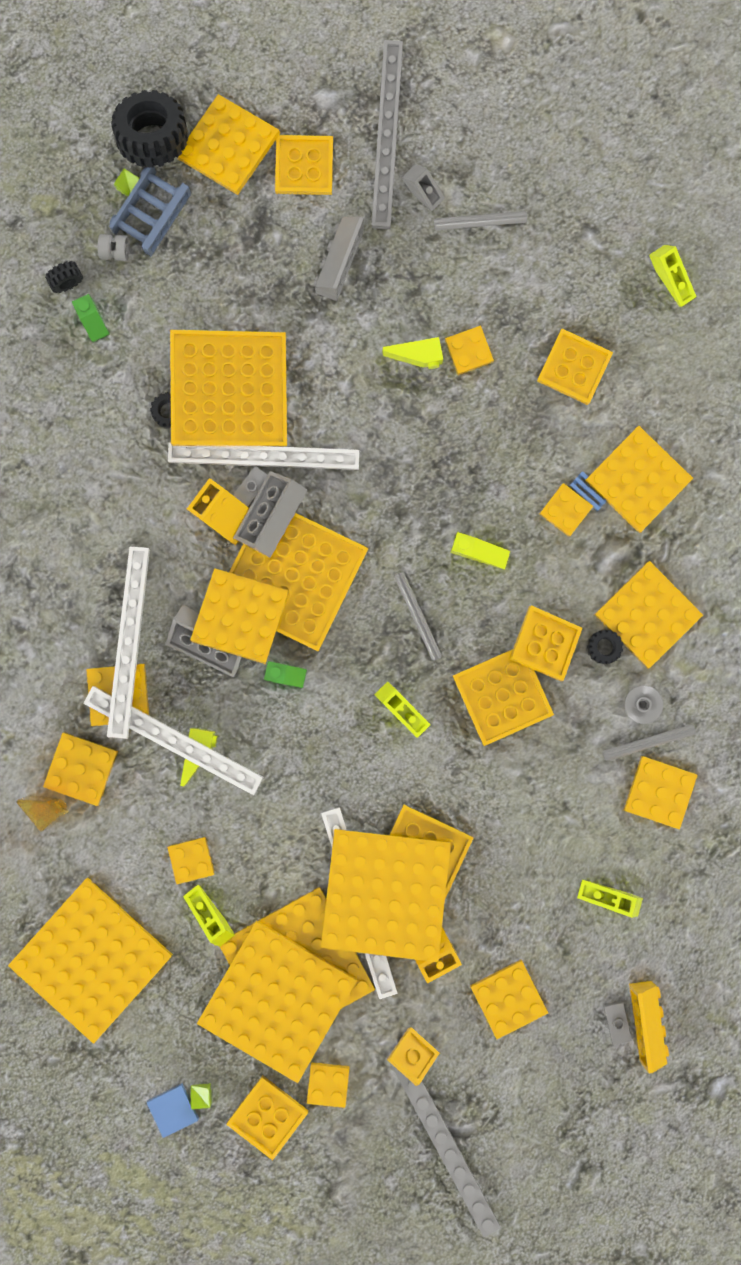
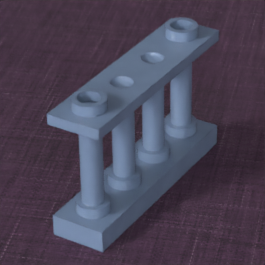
M145 167L142 170L139 181L117 215L111 218L109 225L113 234L117 235L121 229L142 242L141 247L143 251L150 257L191 196L189 186L182 183L180 187H173L155 175L157 173L155 167ZM150 182L172 194L173 198L171 201L165 204L146 192L145 190ZM140 198L162 210V215L159 219L155 220L135 207ZM130 213L152 226L149 235L145 236L125 223Z

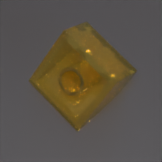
M29 795L16 801L41 832L52 827L69 813L65 802L61 799L58 800L57 797Z

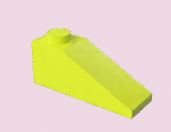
M663 245L649 255L656 273L679 307L684 306L697 297L676 246Z
M439 337L386 346L382 349L383 356L423 368L435 369L443 362Z
M457 532L450 553L505 570L510 551Z
M388 681L374 694L416 738L430 726V723Z
M190 728V738L210 749L216 747L218 736H215V731ZM185 759L180 786H186L200 766Z
M582 880L577 896L578 899L631 918L638 917L643 900L642 897L587 880Z
M197 885L183 896L210 943L221 947L235 936L226 919L200 885Z

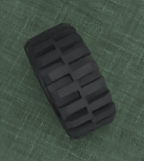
M142 90L138 94L136 92L132 93L129 98L125 97L122 99V103L116 106L112 114L111 126L118 150H120V154L124 158H127V161L133 164L136 163L137 166L143 167L145 165L148 168H154L156 165H159V167L164 166V163H171L175 157L178 158L187 145L188 130L183 109L176 99L172 96L169 97L164 92L159 93L157 90L147 92V90ZM146 126H162L159 130L154 132H138L140 129Z

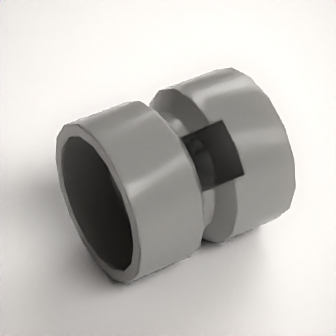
M110 234L99 235V259L112 260L114 257L116 261H128L130 252L128 236L116 235L113 238Z

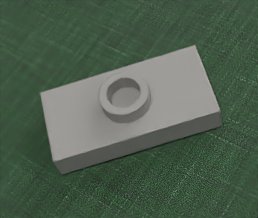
M254 466L233 496L249 508L268 475L257 466Z
M619 1001L603 1005L612 1044L616 1045L632 1041L623 1002Z

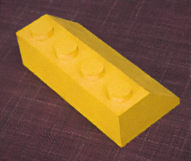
M652 981L631 983L629 988L639 1060L648 1073H654L667 1064L666 1057H669L668 1047L664 1044L666 1030L661 1022L664 1014L662 1006H659L658 1001L661 998L660 989Z

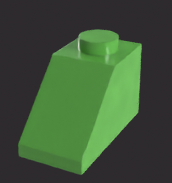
M90 294L72 301L78 317L92 342L110 335Z
M268 661L264 680L303 688L307 669Z

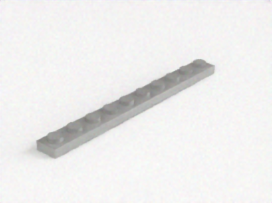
M384 40L372 228L390 229L403 41Z
M391 1064L483 1237L501 1228L423 1080L419 1085L415 1086Z

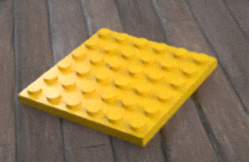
M170 330L171 446L287 447L286 332Z
M295 513L271 557L243 544L229 573L288 590L276 631L319 652L369 548Z
M335 829L321 948L438 962L451 842Z
M87 877L11 961L8 967L94 1044L173 954Z
M319 886L258 921L357 978L354 987L342 1006L344 1008L374 991L375 987L356 952L321 948L326 896ZM254 923L234 933L235 936L220 947L229 965L234 960Z
M256 920L200 1016L197 1025L298 1083L354 987L357 978Z

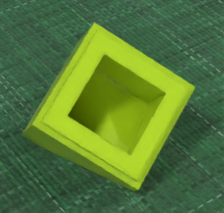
M124 168L114 182V186L118 191L129 196L140 178Z
M211 1083L191 1085V1109L210 1108L212 1104Z

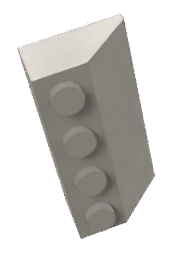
M342 217L341 222H337L334 229V234L336 235L334 240H330L327 251H329L327 258L324 257L321 262L320 276L317 275L314 280L313 286H315L316 294L335 301L338 300L364 233L363 217Z
M270 471L233 538L259 553L271 557L291 519L294 517L298 506L304 499L307 489L290 478Z
M183 605L173 618L166 645L234 678L244 658L191 642L190 639L199 612Z

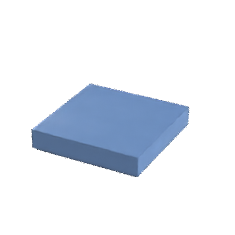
M183 1083L146 1102L163 1138L199 1120L195 1109H191V1100Z

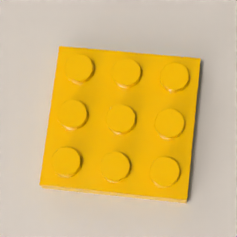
M279 135L276 139L275 193L332 195L333 136Z
M561 329L537 382L589 405L613 352Z
M531 605L528 607L510 660L556 680L564 681L582 627Z
M137 664L132 707L149 715L145 664ZM115 666L86 669L88 694L92 686H95L112 695ZM89 707L91 726L108 725L109 717Z
M62 732L43 787L99 806L118 751Z
M641 756L624 811L680 830L697 774Z
M522 960L470 985L496 1039L548 1014Z
M262 1075L229 1118L226 1125L273 1160L306 1117L309 1110Z

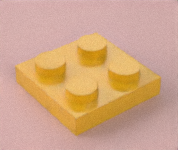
M481 325L445 338L458 375L494 362Z
M563 483L539 514L570 537L592 509L593 505Z
M206 836L167 847L176 885L215 874Z
M410 1027L406 1030L387 1060L417 1086L421 1083L440 1053Z
M311 1062L307 1104L345 1108L349 1066Z

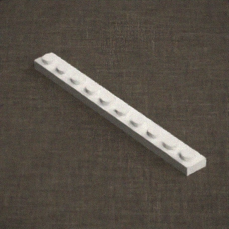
M169 442L168 462L359 470V450L273 446H171V442Z
M129 547L107 731L108 738L128 739L150 554L149 548Z
M92 686L83 704L109 717L112 695ZM132 707L130 729L255 795L264 778L263 776Z
M340 807L321 813L331 847H333L334 830H347ZM365 953L379 999L398 994L387 956Z

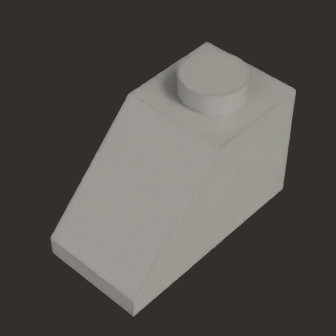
M415 164L402 177L410 192L430 211H433L445 199L427 168Z

